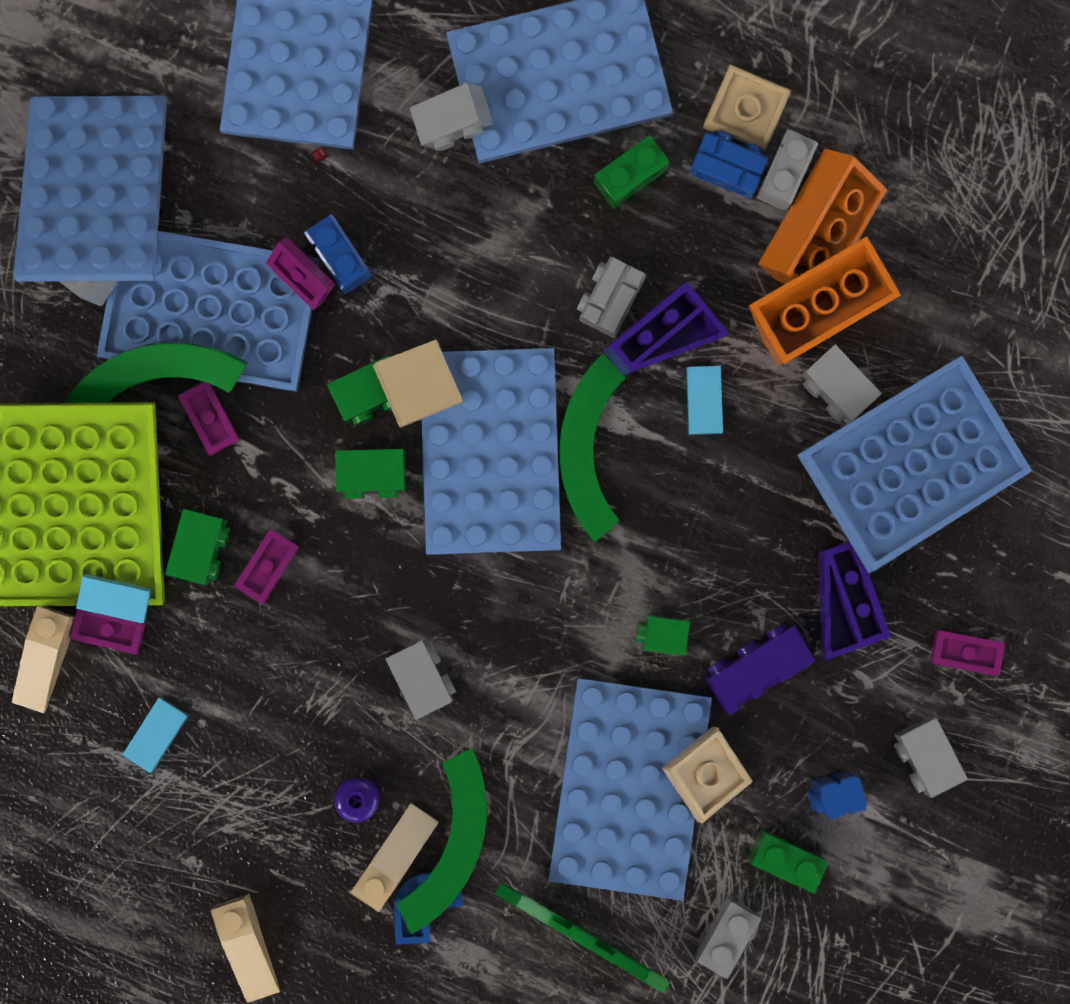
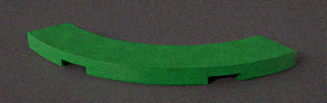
M182 341L145 344L119 353L96 367L73 389L64 403H109L116 395L129 387L144 381L164 377L191 378L207 382L230 393L248 362L231 353L211 346L206 347Z
M604 353L590 366L572 394L561 429L559 447L562 482L568 501L583 530L594 543L619 521L606 502L599 487L593 457L595 431L601 412L616 388L626 379Z
M472 748L442 763L451 788L453 810L451 831L443 855L429 877L410 895L396 903L411 935L430 924L456 899L470 878L482 849L487 821V799L481 769Z
M504 883L499 885L495 892L497 896L658 991L664 993L669 985L668 979Z

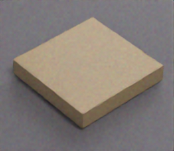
M730 65L703 128L712 132L715 130L730 135L733 141L745 145V143L756 145L763 149L764 154L791 90Z
M437 340L381 360L373 365L400 428L463 402Z
M714 726L662 767L696 821L704 823L753 782L719 728Z

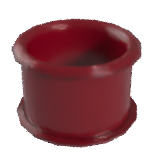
M324 146L317 148L311 154L317 163L329 156Z

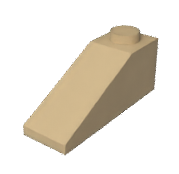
M37 606L25 639L12 703L41 713L46 712L71 640L70 636L75 620L74 615L47 606Z
M411 803L352 889L351 894L379 912L439 821Z
M250 894L214 906L211 909L215 926L246 1002L248 1003L280 992Z

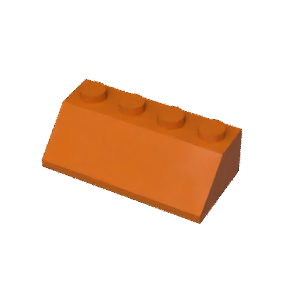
M824 148L758 265L777 281L785 285L848 248L860 239L887 189L854 156Z
M866 236L749 305L762 341L779 367L901 296Z

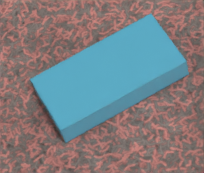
M721 366L687 367L688 435L722 434Z
M84 574L82 576L76 609L144 623L152 588Z
M159 697L122 756L147 772L153 773L189 715L162 697Z

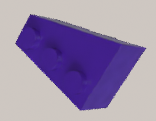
M685 282L606 346L603 351L622 375L625 376L730 334L690 284Z
M850 541L819 551L821 659L828 660L890 638L891 635L869 573Z
M782 623L766 632L768 639L758 645L753 640L737 649L736 651L739 656L727 662L724 657L707 667L710 673L705 675L704 678L724 712L732 715L739 710L738 706L752 698L757 699L765 694L764 691L777 683L784 682L815 662L795 626L785 627Z

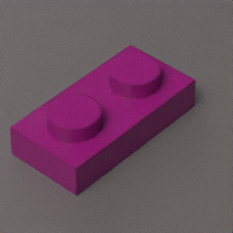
M288 237L277 244L266 261V264L313 310L323 303L335 286V283Z
M203 382L178 395L209 456L241 441L211 384Z
M269 529L234 587L259 603L265 604L300 547L274 530Z
M77 609L70 639L138 655L147 621L138 623Z
M936 630L930 663L999 676L1005 643Z

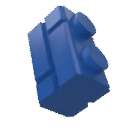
M717 130L713 134L706 132L689 175L751 200L769 157L762 155L763 149L756 145L745 143L743 147L731 142L733 138L724 132Z
M333 215L326 217L304 232L344 295L372 277L369 269Z
M847 770L831 774V778L823 776L813 779L810 784L812 789L807 790L812 810H816L817 814L823 813L831 820L846 816L847 811L853 814L866 810L868 806L860 778Z

